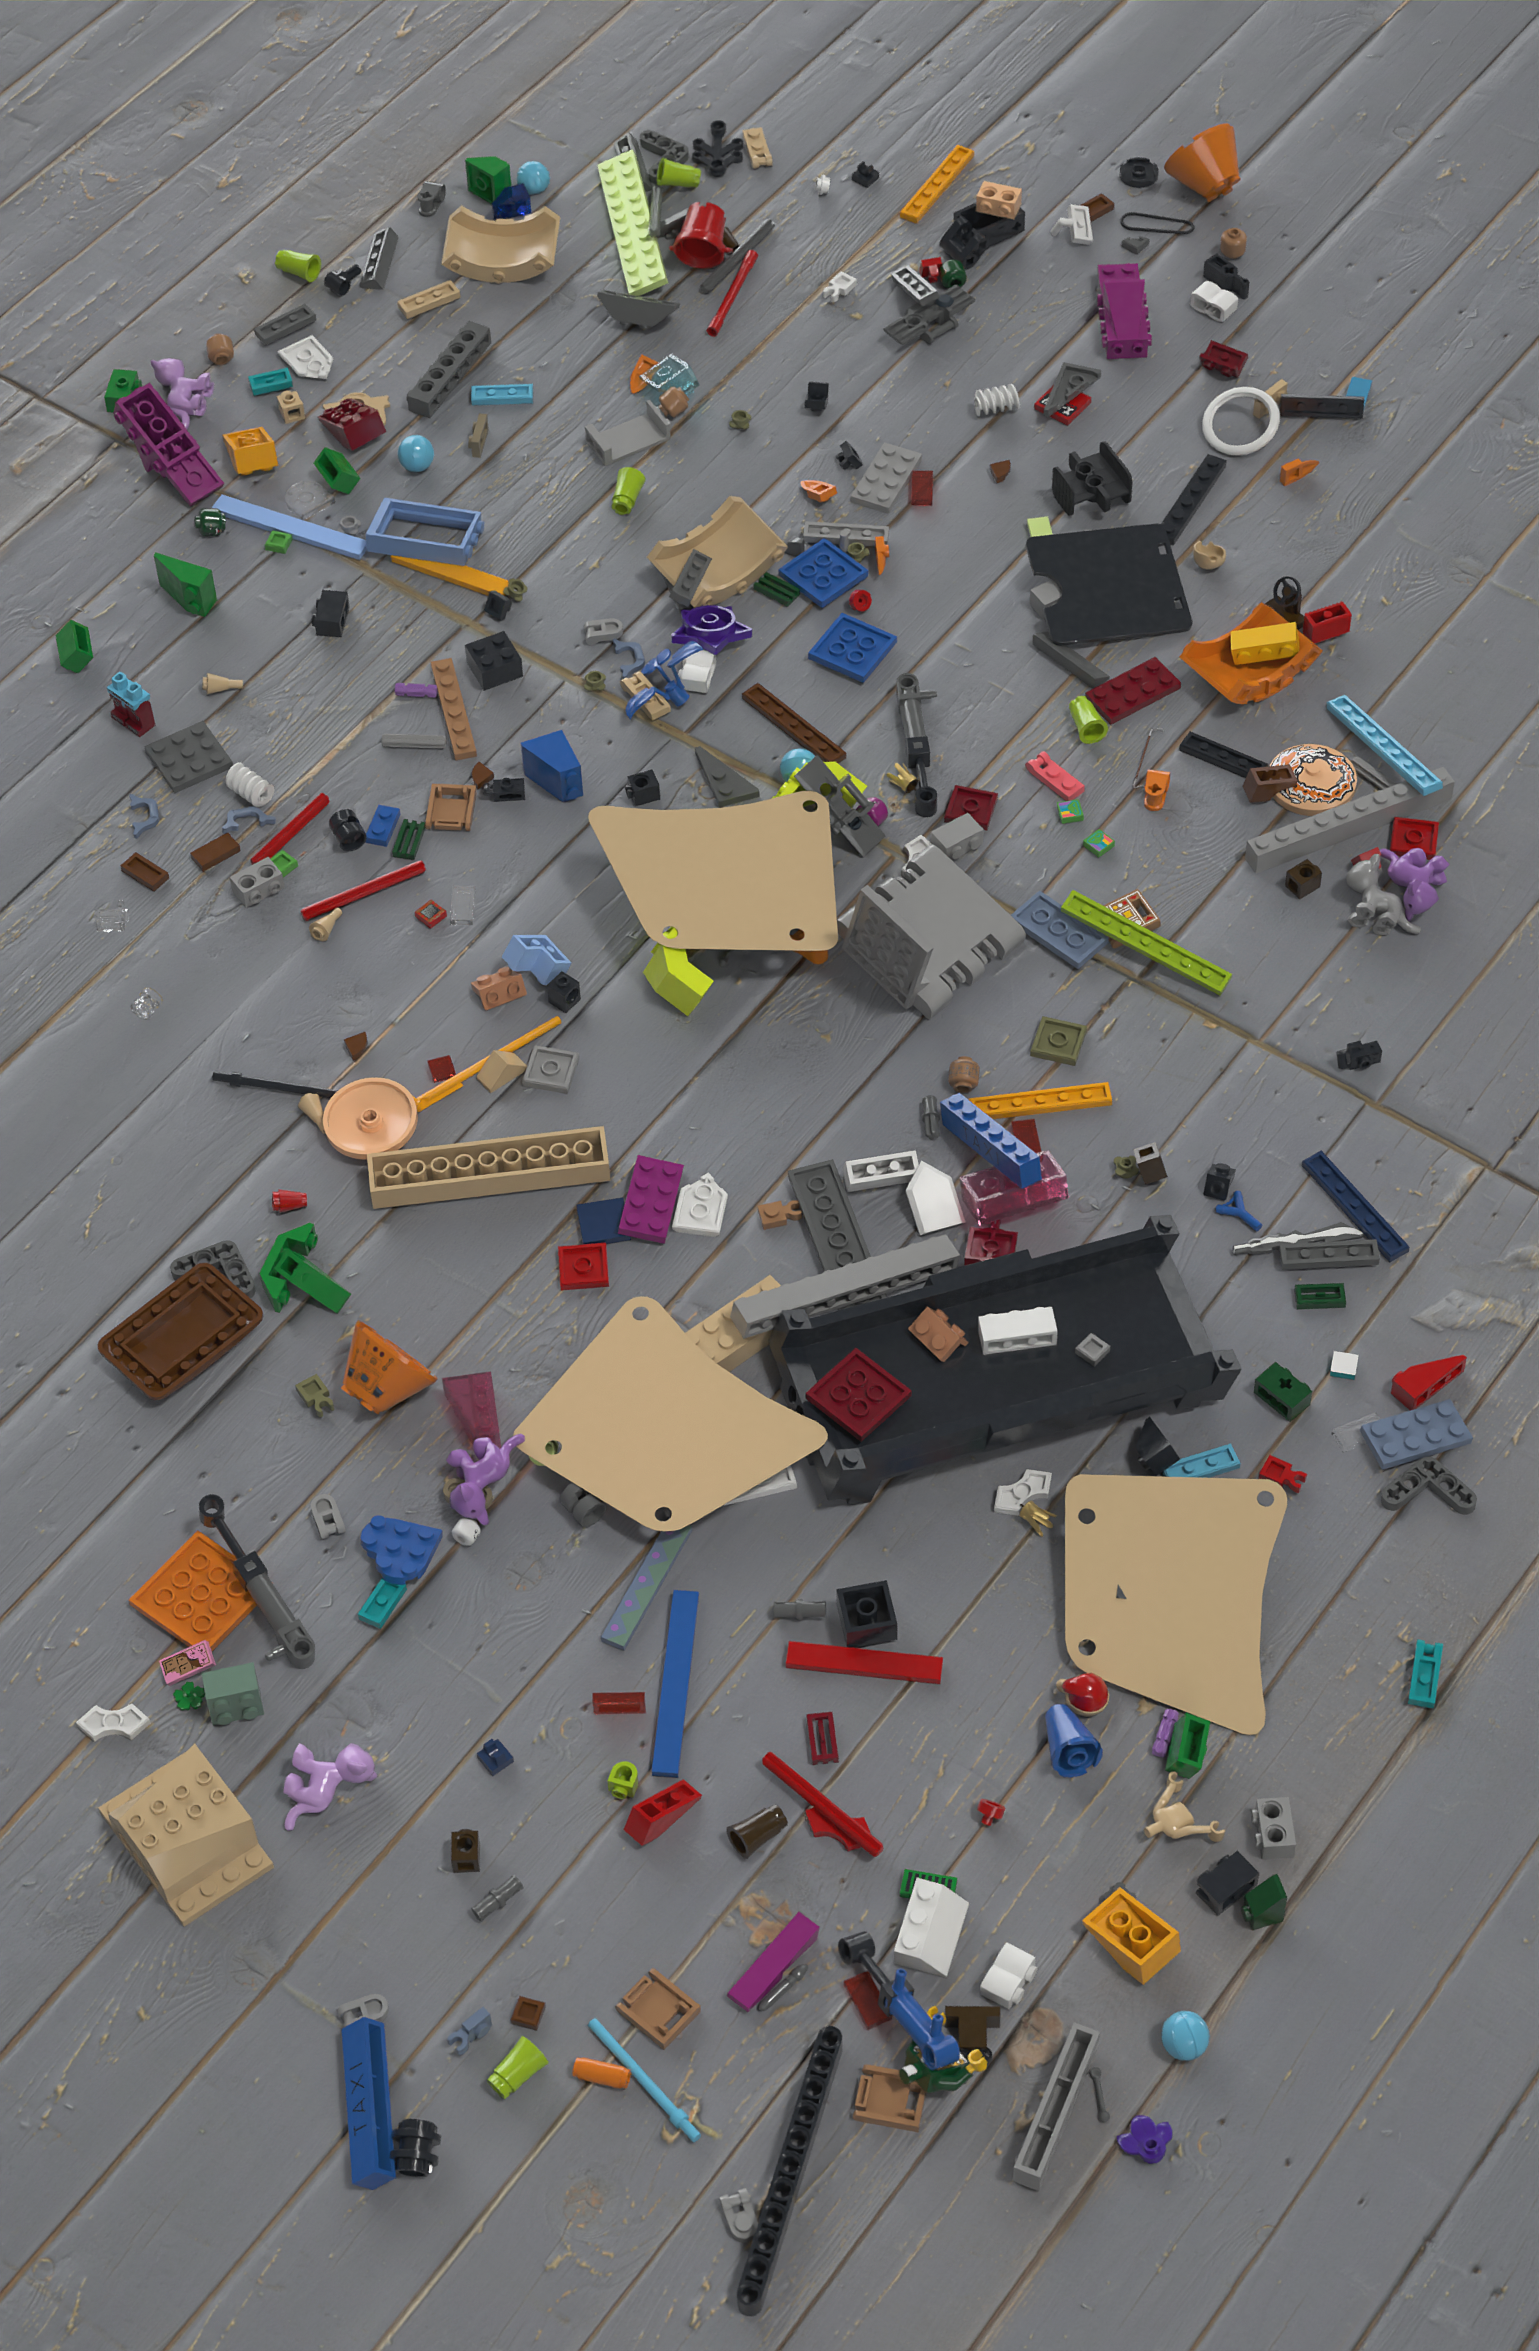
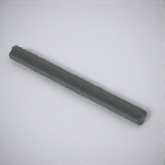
M766 219L700 285V290L708 294L745 257L746 253L752 250L774 228L775 224L771 219Z

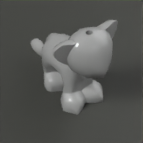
M1374 854L1370 860H1363L1355 864L1347 873L1346 879L1351 889L1362 894V902L1357 905L1356 912L1351 913L1348 917L1349 923L1353 927L1361 928L1367 926L1370 917L1377 913L1380 915L1374 921L1373 931L1375 934L1389 935L1391 929L1397 923L1405 931L1419 934L1421 927L1410 923L1406 919L1401 899L1397 895L1382 891L1377 887L1380 855Z

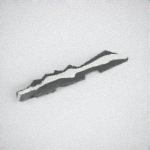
M1340 1222L1306 1234L1294 1230L1287 1235L1277 1233L1276 1235H1265L1262 1238H1252L1247 1243L1234 1245L1233 1253L1234 1255L1272 1253V1250H1279L1280 1244L1312 1243L1323 1240L1325 1242L1346 1241L1362 1238L1364 1234Z

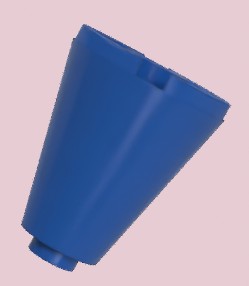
M1056 1704L1050 1707L1045 1714L1053 1769L1058 1771L1062 1777H1077L1086 1774L1088 1767L1093 1764L1095 1768L1102 1759L1103 1749L1100 1743L1067 1705Z

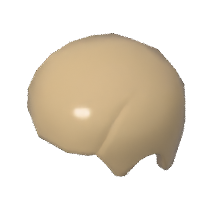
M1201 541L1194 544V561L1200 568L1214 569L1222 566L1225 562L1226 551L1221 546L1214 545L1213 542H1209L1208 545L1204 546Z

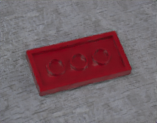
M1153 657L1087 691L1085 697L1092 702L1096 711L1112 725L1181 689V682L1156 657Z

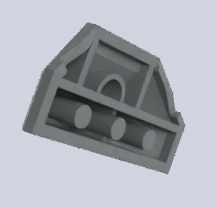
M608 290L597 292V297L614 320L620 321L622 325L639 324V327L644 329H651V327L659 324L680 307V303Z

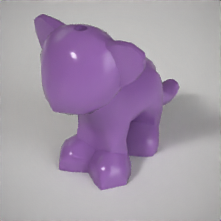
M1413 848L1400 858L1388 849H1380L1381 857L1391 862L1387 870L1389 877L1398 886L1407 888L1403 901L1405 917L1410 922L1414 915L1429 910L1439 900L1436 890L1430 884L1442 885L1447 882L1444 870L1449 866V863L1443 856L1436 855L1426 864L1425 852L1420 848Z
M517 1434L511 1437L500 1449L488 1437L474 1440L473 1450L479 1459L475 1463L467 1451L462 1449L451 1451L446 1461L452 1467L457 1468V1477L465 1479V1483L459 1484L450 1493V1507L463 1517L477 1518L481 1524L488 1525L489 1518L482 1489L506 1475L510 1465V1452L514 1447L525 1441V1436Z

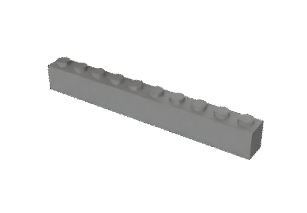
M1444 767L1438 768L1431 772L1443 782V788L1423 796L1407 781L1401 782L1247 840L1245 859L1256 874L1389 824L1394 821V817L1404 818L1452 800L1455 781Z
M946 1234L931 1237L926 1241L916 1244L912 1243L898 1250H890L876 1257H868L854 1264L849 1263L835 1270H827L813 1277H805L791 1284H783L769 1291L764 1290L750 1297L739 1298L733 1302L730 1318L745 1339L773 1330L782 1310L805 1309L808 1318L925 1281L929 1275L955 1269L960 1254Z

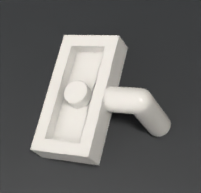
M1070 204L1067 208L1068 219L1060 218L1050 233L1052 236H1057L1064 226L1070 227L1073 243L1090 245L1093 237L1089 209L1086 206Z

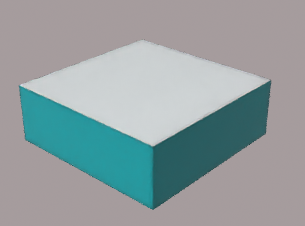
M1334 1351L1330 1376L1355 1380L1358 1355Z

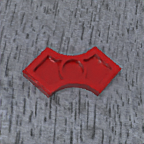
M817 1809L805 1810V1816L815 1838L824 1836L834 1838L840 1841L847 1851L861 1848L859 1844ZM864 1817L852 1818L871 1834Z

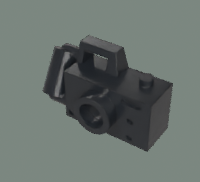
M503 778L493 780V785L489 783L483 784V794L485 796L494 794V802L525 800L524 778Z
M1361 1041L1347 1044L1346 1049L1336 1052L1338 1068H1349L1350 1070L1357 1068L1367 1069L1373 1064L1380 1063L1382 1049L1378 1041L1362 1044Z

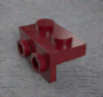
M1213 340L1210 341L1205 353H1200L1199 355L1200 362L1205 369L1211 371L1215 369L1226 377L1233 376L1236 378L1239 377L1249 358L1247 353Z

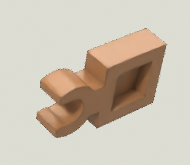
M798 1200L790 1201L785 1206H782L781 1201L758 1205V1213L763 1230L787 1225V1219L800 1220L802 1218V1211H792L799 1209Z

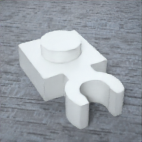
M839 272L829 281V287L823 290V298L831 295L832 302H836L840 294L846 296L857 286V279Z

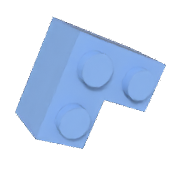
M513 935L502 955L510 969L516 972L531 971L537 977L538 982L546 986L561 971L567 973L571 965L568 958L546 935Z

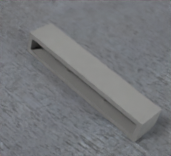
M1075 2022L1073 2023L1015 2163L1013 2172L1014 2182L1040 2191L1099 2047V2031Z

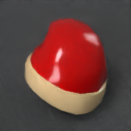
M1085 1673L1070 1679H1060L1056 1683L1058 1691L1065 1693L1067 1706L1075 1714L1085 1717L1094 1716L1101 1713L1108 1705L1110 1697L1108 1688L1103 1679L1094 1673Z

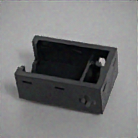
M976 203L953 213V222L963 216L972 224L970 233L963 240L966 244L977 233H982L989 239L988 247L1025 231V211L1019 208L1015 219L976 212Z

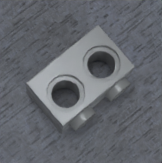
M269 857L230 876L232 892L246 908L285 888L281 871Z
M1289 1797L1257 1799L1256 1808L1251 1810L1252 1825H1257L1258 1833H1255L1256 1850L1261 1849L1262 1859L1294 1857L1296 1841ZM1272 1814L1276 1816V1818H1268L1265 1815ZM1276 1838L1280 1842L1275 1843L1270 1841L1269 1839Z

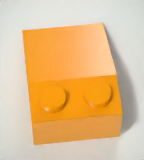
M263 427L222 435L233 467L238 474L249 475L255 470L269 471L274 466H278L274 441Z
M1121 1887L1082 1920V1924L1123 1970L1143 1985L1181 1952L1179 1932Z

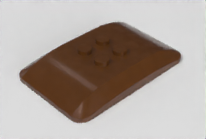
M199 1263L104 1335L98 1341V1351L148 1398L161 1400L192 1380L247 1336L263 1320V1311L260 1306L213 1265Z

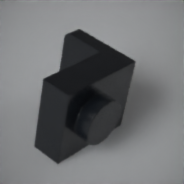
M813 381L808 383L805 408H810V411L820 412L826 409L829 383Z
M1223 1163L1212 1164L1207 1173L1203 1195L1225 1201L1236 1169H1232L1229 1165Z

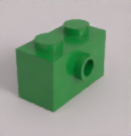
M113 369L104 395L107 412L113 413L115 403L120 398L126 397L138 387H142V381L138 378L137 371Z
M324 447L313 462L331 488L346 494H350L361 479L342 453Z
M70 620L55 635L60 665L67 670L79 673L93 659L88 627Z
M1186 1713L1175 1722L1165 1771L1170 1773L1176 1772L1177 1775L1190 1779L1202 1769L1203 1759L1207 1752L1206 1743L1211 1721Z

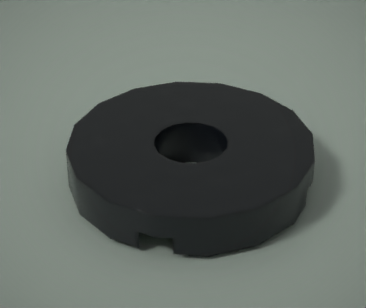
M1143 157L1128 159L1126 163L1121 164L1119 170L1121 181L1133 188H1145L1153 185L1157 181L1159 173L1157 164H1153L1149 159Z

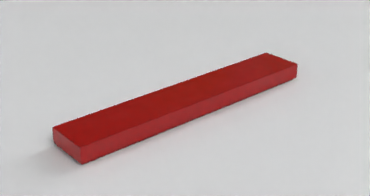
M789 1641L786 1658V1668L932 1684L941 1683L943 1657Z

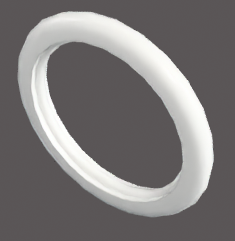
M1252 387L1233 388L1223 392L1209 404L1203 416L1202 431L1207 442L1217 451L1227 455H1247L1263 448L1274 437L1280 422V411L1274 399L1262 390ZM1238 397H1253L1260 400L1267 407L1270 415L1268 428L1260 438L1249 444L1239 446L1228 445L1217 438L1212 428L1214 414L1221 405Z

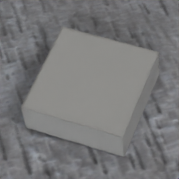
M1092 1333L1075 1348V1353L1094 1367L1110 1352V1346Z

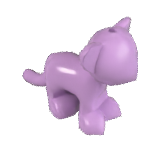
M165 358L158 362L151 360L150 363L154 368V375L157 381L163 386H171L167 405L175 415L181 418L182 424L187 430L190 423L189 415L203 416L206 411V400L204 397H211L213 394L214 383L210 382V373H203L197 379H189L184 377L185 368L181 360Z
M299 1743L294 1751L292 1764L297 1770L309 1774L310 1781L308 1787H304V1782L300 1776L290 1773L286 1777L284 1794L291 1797L297 1804L287 1814L285 1829L287 1831L293 1830L297 1817L302 1813H319L324 1811L332 1802L336 1787L342 1780L362 1783L377 1778V1774L374 1772L373 1758L358 1745L350 1743L338 1754L335 1762L314 1761L313 1753Z

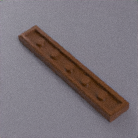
M756 683L742 693V699L804 749L812 752L815 756L818 755L823 762H836L839 764L847 758V753L759 683Z

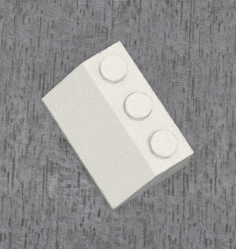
M917 1878L895 1945L894 1964L947 1978L969 1902L942 1884Z

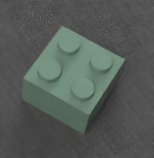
M253 1662L202 1673L206 1701L213 1725H227L232 1721L250 1720L264 1715L260 1687Z

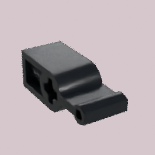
M1218 253L1204 261L1203 277L1218 285L1222 290L1234 291L1241 299L1245 300L1248 298L1249 280L1238 275V268Z

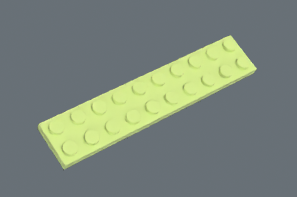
M632 149L597 166L629 295L640 296L668 284L657 237L649 236L650 209L636 154Z

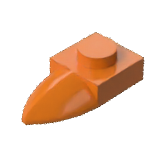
M644 355L640 356L630 379L632 394L641 391L652 382L660 366L659 362Z
M1295 459L1281 466L1280 482L1287 486L1305 477L1316 468L1319 461Z
M815 480L801 481V487L807 492L808 498L818 502H826L830 497L837 494L836 486Z
M884 536L875 537V555L879 575L882 574L885 568V558L889 557V545L884 544Z

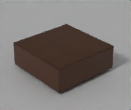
M519 1996L511 2017V2024L537 2031L546 2008L545 2002Z

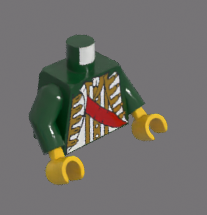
M932 2006L928 2010L927 2014L931 2019L933 2015L938 2013L937 2006ZM942 2012L941 2015H942L943 2018H944V2019H943V2025H944L945 2022H946V2016H945L944 2012ZM912 2039L906 2049L904 2068L899 2070V2076L904 2084L907 2085L915 2081L927 2093L940 2090L956 2091L973 2076L972 2072L984 2071L987 2068V2061L982 2057L980 2050L976 2049L970 2052L968 2060L960 2053L959 2061L930 2070L924 2063L921 2049Z

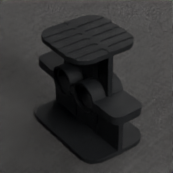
M1106 441L1100 443L1099 453L1082 459L1075 451L1069 453V467L1072 471L1063 473L1059 467L1053 468V495L1068 516L1074 514V505L1084 501L1097 503L1103 512L1110 511L1111 500L1121 497L1125 503L1131 502L1133 491L1132 475Z

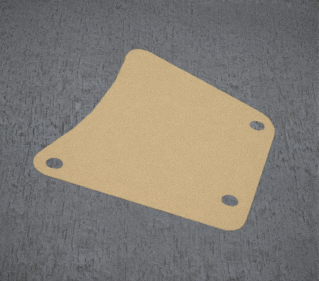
M800 791L756 803L724 808L653 810L597 806L589 812V822L648 936L657 943L677 949L822 951L831 949L837 944L838 929L829 803L821 794L814 791ZM807 800H812L817 803L818 808L814 812H807L803 809V803ZM671 926L676 928L678 935L673 939L666 938L662 933L665 927ZM798 928L803 930L805 937L800 941L791 939L789 933L792 929Z
M643 1296L634 1297L621 1307L516 1428L513 1436L517 1434L525 1436V1441L516 1446L522 1452L645 1527L656 1531H675L690 1525L821 1448L828 1438L826 1429L817 1421L765 1397L715 1363L691 1341L656 1300ZM645 1307L649 1315L644 1320H636L632 1315L634 1309ZM552 1440L559 1441L562 1445L561 1451L555 1455L548 1454L545 1450L546 1444ZM661 1507H667L672 1512L671 1518L665 1522L658 1521L655 1517L656 1510Z
M1080 1474L1073 1477L1066 1486L1065 1641L1067 1651L1077 1667L1086 1673H1094L1105 1681L1241 1734L1254 1735L1259 1733L1265 1725L1266 1716L1259 1656L1262 1593L1269 1559L1287 1508V1496L1284 1489L1278 1483L1269 1479ZM1262 1491L1272 1493L1274 1496L1273 1504L1267 1507L1260 1505L1257 1501L1258 1494ZM1088 1508L1094 1511L1096 1517L1092 1523L1084 1524L1079 1520L1078 1515L1082 1509ZM1118 1585L1127 1599L1116 1598ZM1086 1639L1093 1641L1096 1646L1095 1652L1088 1656L1080 1653L1078 1648L1079 1643Z

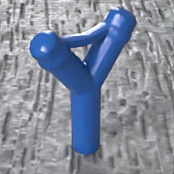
M1235 1191L1229 1202L1216 1206V1213L1237 1216L1256 1232L1262 1228V1223L1245 1210L1241 1191ZM1234 1201L1236 1207H1231L1229 1205Z

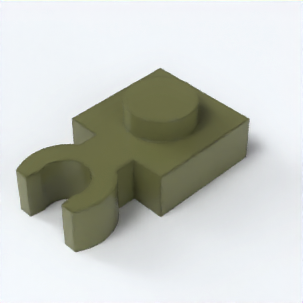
M317 1374L295 1385L296 1391L308 1408L315 1404V1411L319 1417H323L321 1408L324 1406L334 1411L333 1401L328 1398L330 1396L329 1390Z

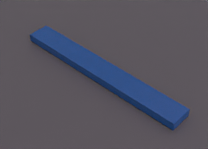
M673 1590L652 1776L674 1778L679 1776L699 1603V1592Z

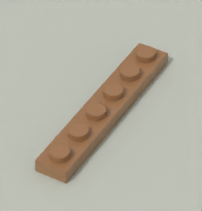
M452 658L432 661L431 669L435 684L437 685L438 696L455 761L477 757Z

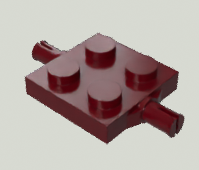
M992 1218L990 1227L987 1228L970 1227L964 1265L1016 1252L1018 1232L1000 1229L1001 1220L997 1218L996 1224L995 1218Z

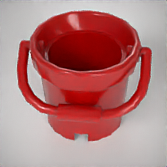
M696 202L687 209L681 232L676 237L673 246L669 247V250L673 251L677 259L686 265L700 269L714 268L724 260V253H733L732 248L725 247L723 244L726 217L724 218L725 212L715 204L706 202L705 206H699L700 202Z

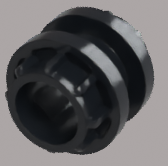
M404 2119L399 2123L398 2129L393 2130L392 2139L399 2142V2148L390 2151V2158L395 2159L396 2173L412 2177H426L432 2173V2168L438 2165L439 2157L431 2152L432 2146L441 2144V2135L437 2133L438 2127L433 2122L420 2119Z

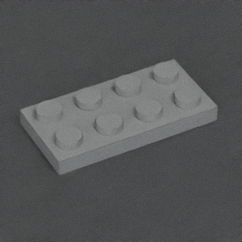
M884 442L852 493L851 502L889 514L921 463L922 454Z

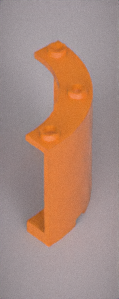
M1261 602L1241 624L1231 631L1289 622L1270 606ZM1298 630L1299 652L1294 657L1235 665L1231 652L1230 631L1210 641L1192 640L1184 647L1179 657L1228 700L1236 704H1247L1251 700L1256 703L1267 699L1286 688L1294 681L1292 677L1300 670L1305 672L1323 650Z

